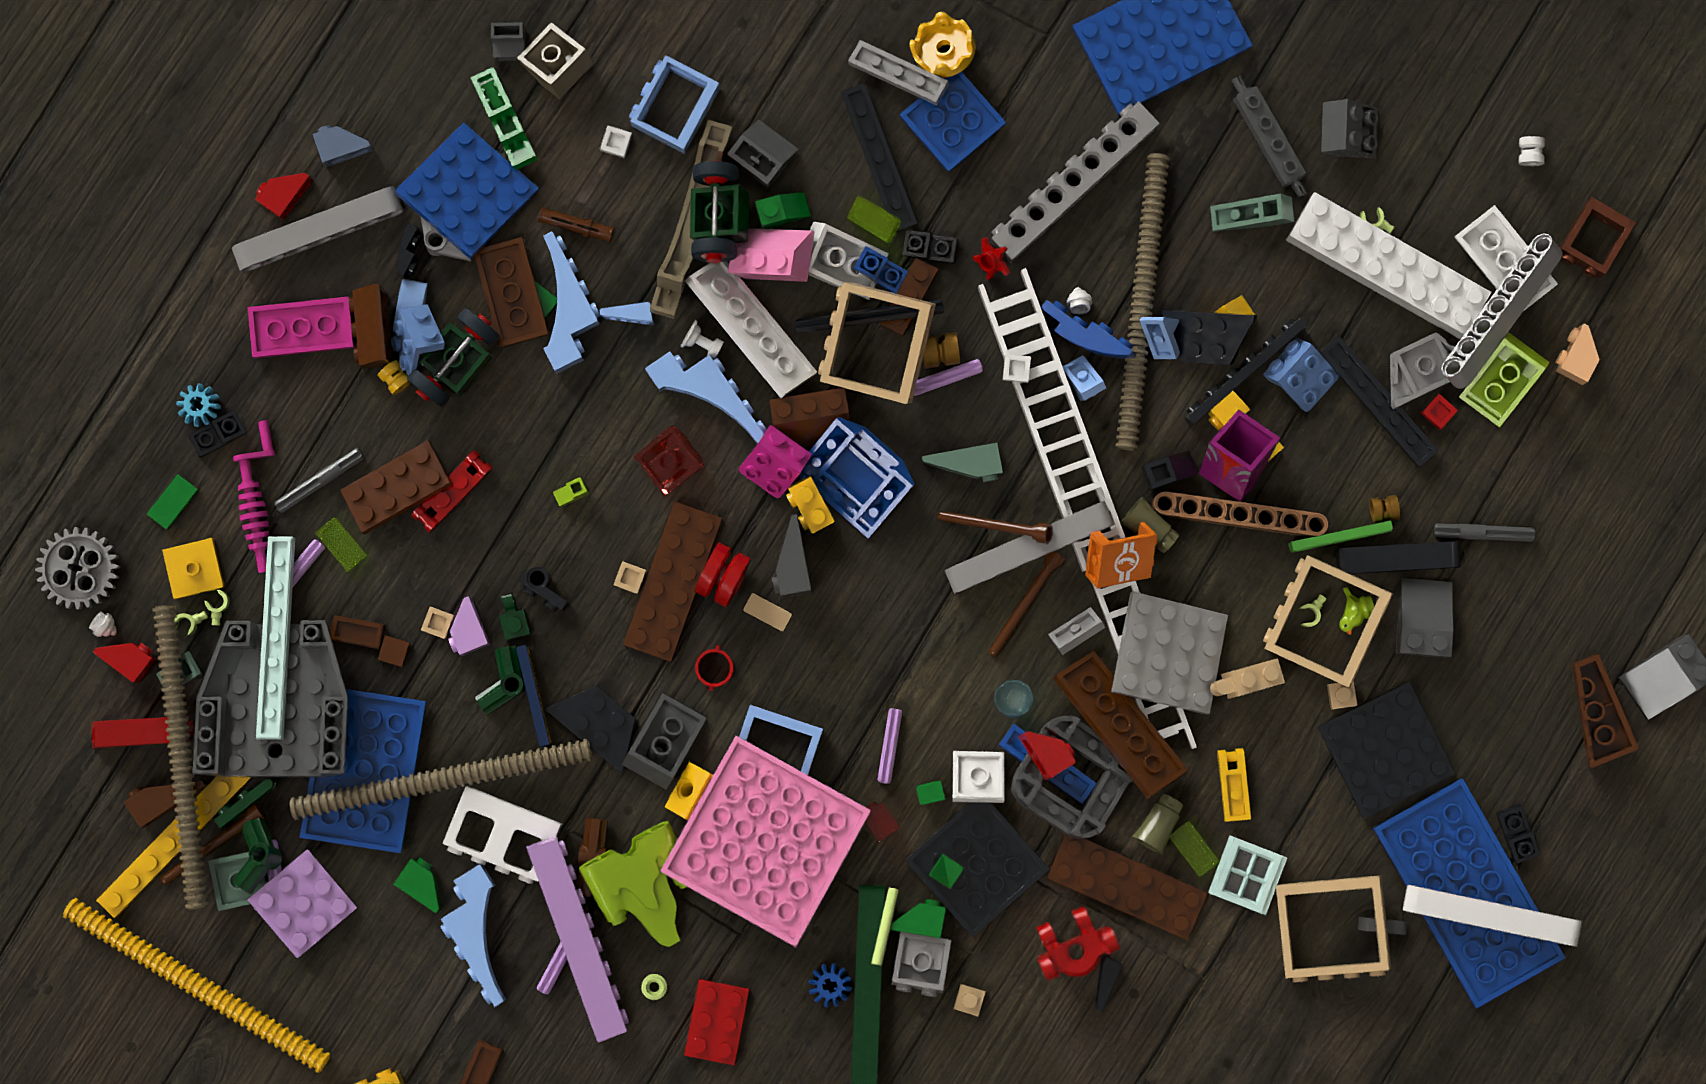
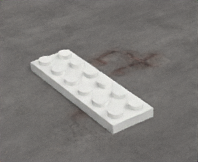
M727 261L709 263L690 275L685 282L780 398L786 396L817 373L815 368L741 278L728 273L729 264Z

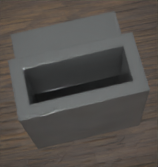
M523 22L491 23L494 61H518L517 57L526 49V29Z

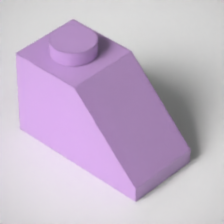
M469 596L465 597L450 630L452 637L448 639L453 652L458 651L461 656L490 645L472 598Z

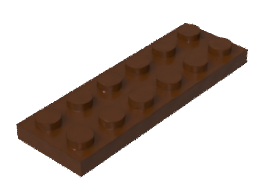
M674 501L624 640V646L672 662L696 592H694L696 584L708 561L722 518Z
M1094 651L1054 677L1053 680L1147 799H1150L1186 774L1188 771L1186 766L1132 698L1111 692L1114 676Z
M1066 834L1046 877L1186 940L1190 936L1208 894L1089 840L1072 838Z

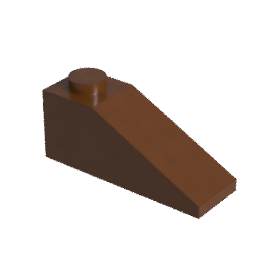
M195 781L196 785L193 786V790H196L195 794L206 788L209 783L207 781ZM172 785L144 789L140 786L128 794L129 799L123 802L140 828L147 827L177 807V804H174L176 796H173L175 788H172Z

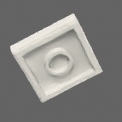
M953 751V802L1004 803V752Z

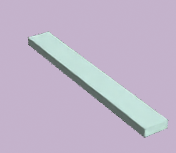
M268 537L256 739L284 740L295 552L294 537Z

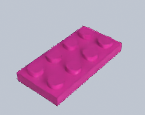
M349 297L248 307L253 358L355 348L351 330L352 316L349 307Z

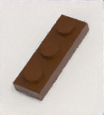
M915 258L896 294L922 300L938 269ZM891 303L890 306H895L899 304ZM912 318L881 322L880 325L903 337Z

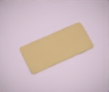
M754 593L751 594L743 609L746 613L780 631H784L792 616L790 612Z

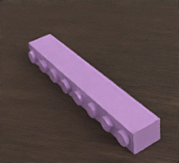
M556 836L527 846L597 1042L627 1032L625 1024H628L629 1021L624 1008L619 1010L616 1003L620 996L616 985L610 986L607 977L612 974L607 961L602 962L599 952H602L603 949L599 938L592 937L590 928H593L594 925L590 914H584L581 904H584L585 900L581 889L575 890L572 882L577 878L572 864L567 866L564 860V856L568 855L563 840L558 842Z

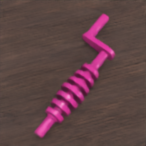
M268 420L258 422L263 451L233 456L234 462H239L242 482L238 485V491H244L245 493L238 495L239 501H246V504L239 505V511H248L247 514L240 515L239 517L240 521L250 522L249 524L242 525L243 531L251 530V534L245 535L246 541L253 540V544L248 545V548L255 552L258 573L266 572L267 559L265 550L268 546V541L263 542V538L269 537V531L262 532L261 528L269 527L268 521L260 522V518L268 517L267 511L258 512L259 508L266 506L264 501L256 502L257 498L263 496L261 491H254L255 488L260 486L258 482H254L252 479L249 460L275 456Z

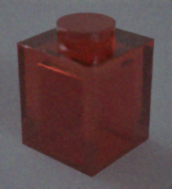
M874 801L865 807L871 810L865 823L879 842L900 828L883 802L877 804Z

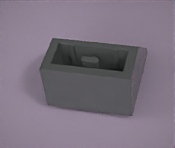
M1349 99L1323 102L1321 152L1338 157L1376 158L1378 108Z
M758 119L741 135L727 153L730 162L769 190L799 149Z

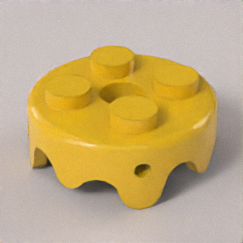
M944 12L937 13L931 22L921 24L918 28L916 39L910 40V49L918 67L941 78L951 77L963 71L970 64L975 54V39L967 23L962 19L960 21L955 20ZM943 45L951 46L949 51L945 53L938 52Z

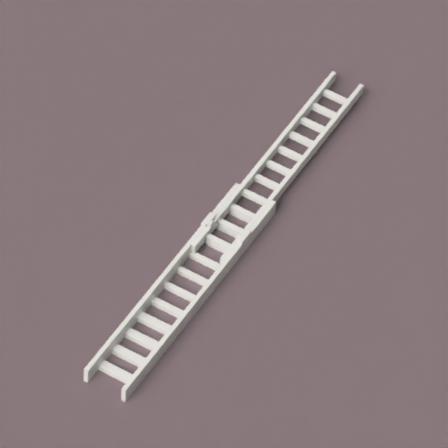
M1026 268L1020 272L1026 290L991 303L984 285H978L981 299L1004 361L1005 354L1024 356L1048 347L1053 361L1031 368L1029 380L1057 371L1062 384L1060 387L1025 399L1020 385L1023 382L1012 381L1062 519L1073 514L1068 499L1095 490L1099 502L1105 501L1115 525L1109 527L1110 531L1103 533V535L1107 539L1113 537V540L1126 538ZM1031 300L1035 311L1034 314L1001 326L998 325L995 312ZM1039 323L1044 337L1007 350L1003 336ZM1065 393L1070 411L1034 423L1028 406ZM1074 417L1080 434L1043 447L1037 429ZM1082 440L1089 458L1052 471L1046 453ZM1086 466L1092 484L1065 493L1059 475ZM1090 538L1072 543L1082 572L1086 571L1088 554L1085 547L1089 546ZM1136 581L1113 585L1103 589H1097L1093 585L1118 654L1122 635L1118 637L1112 618L1126 614L1128 606L1109 613L1103 595L1131 586L1133 592L1140 593ZM1134 698L1137 706L1147 718V714L1169 707L1158 703L1144 708L1142 700ZM1176 708L1181 723L1158 731L1164 739L1179 733L1178 730L1184 729L1190 748H1197L1183 709Z

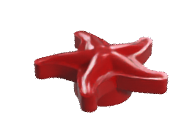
M987 237L981 239L983 253L980 255L976 254L972 258L979 263L982 270L987 272L986 279L991 280L997 271H1001L1005 276L1010 274L1009 268L1002 260L1007 247L994 249Z

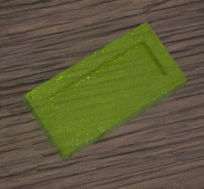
M857 196L847 216V219L887 243L891 242L902 221L862 196Z
M333 517L315 532L347 572L368 556L336 517Z
M1189 821L1171 833L1170 840L1198 877H1201L1220 862Z

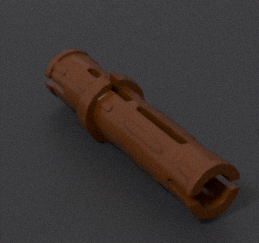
M545 207L541 208L538 216L539 223L542 222L583 234L584 238L593 237L611 243L615 232V227L596 223L594 219L588 218L586 220L549 210ZM554 218L573 222V225L554 220ZM579 225L597 229L599 232L579 227Z

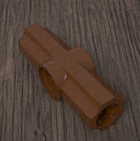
M586 818L583 844L580 845L578 856L579 868L586 862L606 852L605 841L608 820ZM579 870L577 889H581L583 896L594 897Z

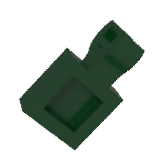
M513 594L501 596L506 614L500 615L499 618L505 640L531 634L525 610H516Z

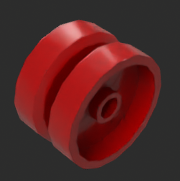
M719 542L707 561L694 592L708 597L717 585L718 588L714 601L727 608L745 579L751 558L738 553L729 565L727 563L731 556V548Z

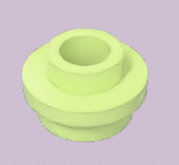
M651 974L643 980L641 989L644 996L648 999L658 1000L665 995L667 983L661 975ZM652 982L659 984L658 991L653 992L650 989Z

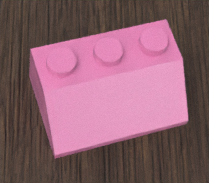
M749 228L748 242L736 243L737 256L734 260L729 261L728 273L744 279L807 282L815 232Z

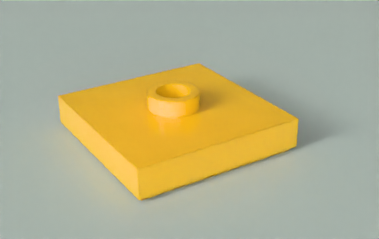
M213 538L162 550L173 599L176 600L225 588Z

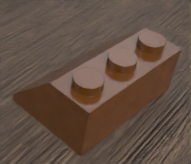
M372 284L352 290L353 297L349 298L350 312L355 315V322L351 323L352 336L357 338V347L354 348L355 363H359V366L363 369L385 367L393 361L386 290L380 284Z
M845 388L769 400L773 426L804 449L813 447L837 417L850 421Z

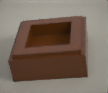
M385 635L378 660L403 667L410 643Z

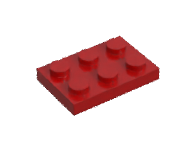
M699 979L684 1056L735 1065L749 988Z

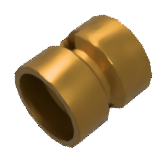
M956 332L942 333L940 338H937L935 335H928L923 355L924 368L939 367L941 362L946 366L960 364Z

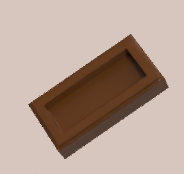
M334 615L330 635L332 641L380 649L385 624Z
M479 1039L461 1084H489L503 1049Z

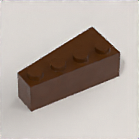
M1595 653L1573 662L1572 670L1587 766L1594 768L1638 750L1639 747L1599 654Z

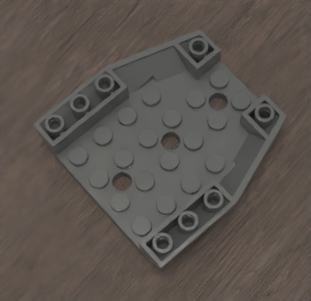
M325 620L300 621V624H290L284 740L256 739L263 624H255L252 621H226L197 695L193 774L219 777H331L345 774L348 695L327 622ZM280 744L283 749L282 754L278 758H273L270 754L271 748L274 745Z

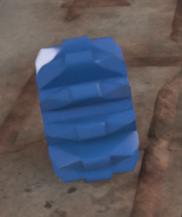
M832 963L831 971L829 972L827 971V966L822 964L823 974L816 969L813 971V974L819 979H809V984L817 985V987L810 989L809 993L815 994L819 992L820 994L815 998V1002H820L822 997H824V1007L829 1006V999H833L834 1005L839 1006L837 996L844 1001L847 1000V996L842 993V990L849 992L852 987L843 985V983L849 982L851 977H840L845 972L843 967L838 973H835V963ZM828 978L832 982H837L838 986H834L835 991L830 992L828 988H823V984H826L825 980Z

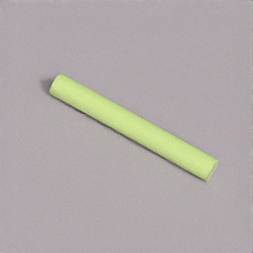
M888 889L872 964L882 966L898 889Z

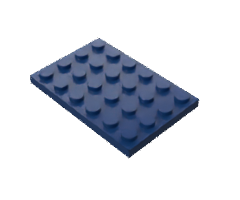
M1122 0L1072 26L1118 115L1130 103L1133 106L1138 102L1142 104L1253 46L1229 0Z
M346 689L348 695L345 774L331 777H310L307 795L311 794V796H314L315 793L321 795L323 791L330 793L333 789L336 792L339 788L346 790V787L354 788V785L361 787L363 783L370 785V782H374L376 784L378 780L386 782L388 778L390 780H394V777L401 779L403 775L410 777V774H414L415 776L427 702ZM412 794L409 798L402 796V799L399 800L396 797L394 801L386 799L384 803L382 801H378V804L371 802L369 806L363 804L362 807H358L356 805L354 809L347 807V810L343 811L341 808L339 812L331 810L329 814L323 812V815H318L316 813L314 817L307 815V818H304L302 821L300 838L402 853Z

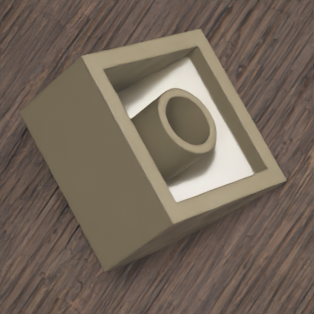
M550 23L517 57L518 61L532 76L558 99L594 64L586 49L553 23Z

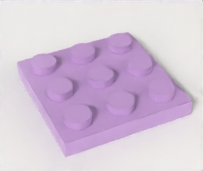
M308 849L247 899L297 958L357 908Z

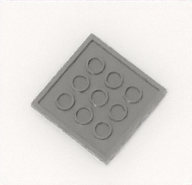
M1131 592L1111 692L1205 715L1210 714L1213 698L1210 686L1216 681L1228 615Z

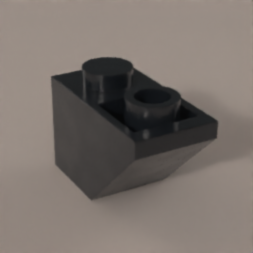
M1190 451L1171 455L1142 466V471L1150 491L1198 475Z

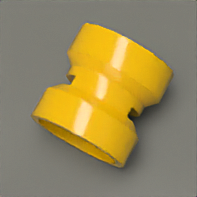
M398 360L392 361L377 374L383 382L389 385L388 389L393 395L398 394L411 384L407 379V373L402 371Z

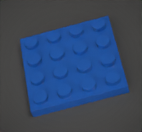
M463 123L395 190V194L471 260L538 192L539 188L518 169L514 170L510 162Z

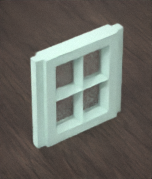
M1229 835L1208 893L1266 915L1287 857Z

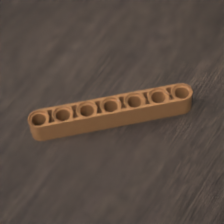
M1161 492L1152 501V508L1162 517L1304 537L1320 536L1328 528L1326 517L1314 512L1173 492ZM1164 497L1170 501L1171 506L1169 510L1163 511L1158 507L1157 502L1159 498ZM1185 501L1194 503L1196 507L1194 514L1184 512L1183 503ZM1210 505H1217L1220 508L1221 514L1218 518H1213L1209 515L1208 508ZM1236 508H1241L1245 511L1246 518L1244 521H1237L1234 518L1233 512ZM1260 512H1267L1270 515L1271 522L1269 525L1260 523L1258 518ZM1286 515H1291L1295 518L1296 525L1294 528L1290 529L1285 526L1284 518ZM1311 519L1320 521L1321 529L1319 532H1314L1310 529L1309 522Z

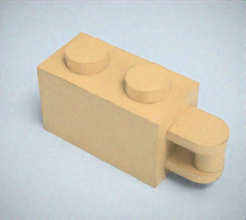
M1277 658L1221 674L1222 679L1213 682L1210 686V691L1214 696L1227 694L1228 699L1283 684L1285 681Z

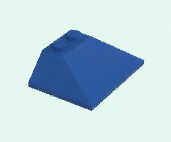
M840 417L834 420L809 452L812 455L798 475L800 479L811 475L822 498L867 538L875 532L914 485L904 461L866 427Z

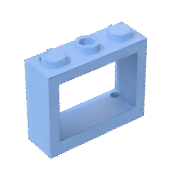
M665 55L663 61L658 60L657 65H655L652 72L655 76L651 83L647 82L641 92L643 98L639 105L635 104L629 118H631L632 127L685 154L713 103L720 85L717 81ZM670 71L705 88L678 139L643 122Z
M750 705L739 738L747 741L754 717L812 736L801 769L802 773L808 775L823 729Z

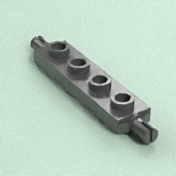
M1241 75L1232 79L1231 82H1233L1238 91L1233 101L1282 187L1291 185L1297 198L1307 194L1300 182L1306 172L1258 87L1247 88Z

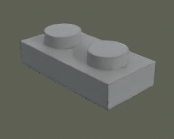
M1090 607L1048 635L1060 653L1064 655L1104 629L1105 626Z

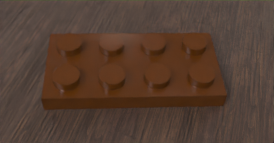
M519 237L482 248L475 255L494 329L500 336L498 339L499 347L504 348L549 335L523 238Z
M427 440L340 491L361 533L365 535L452 486V483L431 442Z

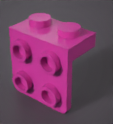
M770 425L756 447L739 467V472L769 494L780 498L801 473L812 454Z

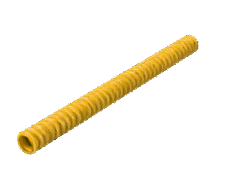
M72 899L65 908L63 918H70V922H76L78 927L83 926L84 931L90 930L91 935L94 936L96 934L99 940L103 938L104 943H111L112 948L117 947L119 952L124 951L125 956L130 955L132 960L137 959L138 964H145V968H152L151 971L153 973L158 972V976H165V980H171L174 986L178 984L179 989H186L187 994L193 993L192 996L194 998L199 997V1001H206L207 1006L212 1005L215 1011L219 1009L220 1014H227L226 1017L228 1019L232 1017L234 1019L233 1022H240L241 1027L246 1026L248 1031L253 1030L256 1036L260 1034L261 1039H268L267 1042L269 1044L273 1042L275 1044L274 1047H281V1051H287L289 1056L294 1055L295 1060L298 1061L300 1059L302 1064H309L308 1067L310 1069L314 1067L316 1069L315 1072H321L329 1061L330 1053H324L323 1048L318 1049L315 1043L310 1044V1040H303L301 1035L296 1036L295 1031L290 1032L288 1027L283 1028L282 1023H275L276 1020L274 1018L270 1020L269 1015H262L261 1010L256 1011L254 1006L249 1007V1003H242L241 998H234L235 995L233 993L229 995L228 990H221L220 985L216 987L213 981L208 982L207 977L202 978L200 973L195 974L192 968L188 970L187 965H180L181 962L179 960L175 962L174 957H167V953H161L159 948L154 949L153 944L148 945L146 940H139L140 937L138 935L134 937L133 932H126L125 927L120 928L118 923L113 924L112 919L107 920L105 915L100 916L99 911H92L90 906L85 907L86 904L84 902L79 903V899Z

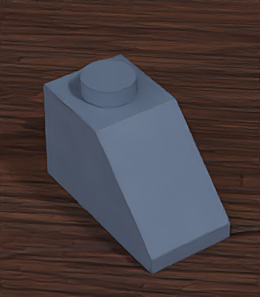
M323 126L318 129L317 133L313 134L320 158L326 167L374 151L369 141L338 126Z

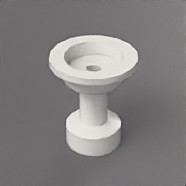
M695 320L685 336L681 347H691L696 343L708 350L707 356L710 355L712 359H715L724 342L718 338L711 341L700 335L701 328Z

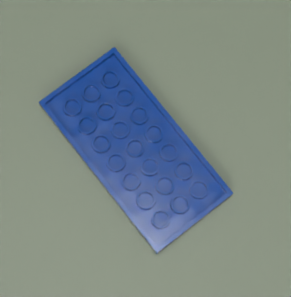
M1463 778L1373 828L1406 888L1407 885L1539 912ZM1422 914L1475 1008L1484 1005L1565 958L1557 942Z

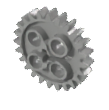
M74 527L73 534H71L69 529H64V537L55 533V542L46 540L49 549H40L45 556L44 558L36 559L43 564L42 567L36 568L35 571L43 574L37 581L46 583L41 590L44 592L51 591L47 597L48 599L52 600L57 597V605L61 606L66 601V608L71 609L75 603L76 609L82 610L83 603L87 608H92V600L101 604L100 595L110 596L106 589L108 587L116 588L111 583V580L119 579V576L113 574V571L119 569L120 566L113 564V561L118 559L119 556L110 554L115 547L112 545L105 546L108 541L106 537L98 540L99 532L95 531L90 536V529L85 528L81 534L80 528ZM82 546H84L85 549L81 555L80 549ZM67 547H72L74 551L73 557L66 560L63 556L64 550ZM96 552L98 554V562L91 566L88 562V557L91 553ZM74 565L82 566V571L73 570ZM65 571L68 575L67 582L60 585L57 580L58 575ZM86 577H90L93 581L92 587L89 590H84L82 582ZM75 582L76 587L75 590L72 591L71 587Z

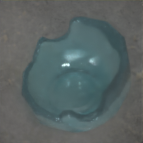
M1007 680L995 690L994 703L998 711L1005 717H1022L1033 706V693L1030 687L1021 680Z

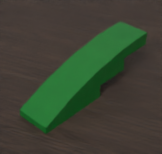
M492 67L471 77L514 170L537 161L494 68Z

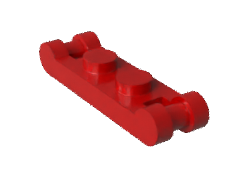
M475 450L448 476L452 486L425 500L411 514L416 521L420 520L425 525L424 529L429 533L493 469L488 462L484 463L479 458L480 455ZM472 465L478 470L474 476L467 471ZM431 507L437 512L433 518L426 513Z

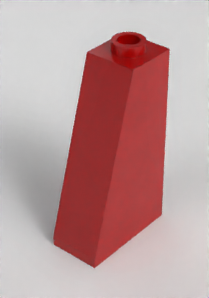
M167 717L94 721L91 723L92 749L169 744L170 740H167L169 732H166L168 724H165ZM187 721L186 726H189L187 734H190V737L194 736L193 721Z

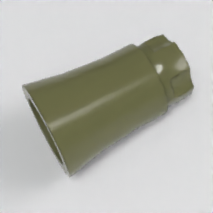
M1141 497L1130 508L1120 522L1121 525L1137 535L1140 522H1145L1157 534V544L1155 547L1163 553L1179 537V534L1149 505L1144 497Z
M1163 794L1160 800L1154 804L1149 815L1132 838L1146 848L1163 855L1174 826L1180 818L1179 814L1183 804L1171 796Z

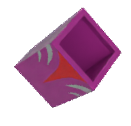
M1238 409L1210 441L1199 474L1241 502L1255 486L1280 437Z

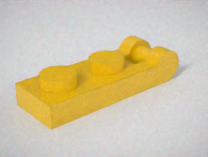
M1236 748L1232 752L1217 750L1224 822L1251 819L1244 749ZM1236 761L1237 769L1228 770L1227 762Z

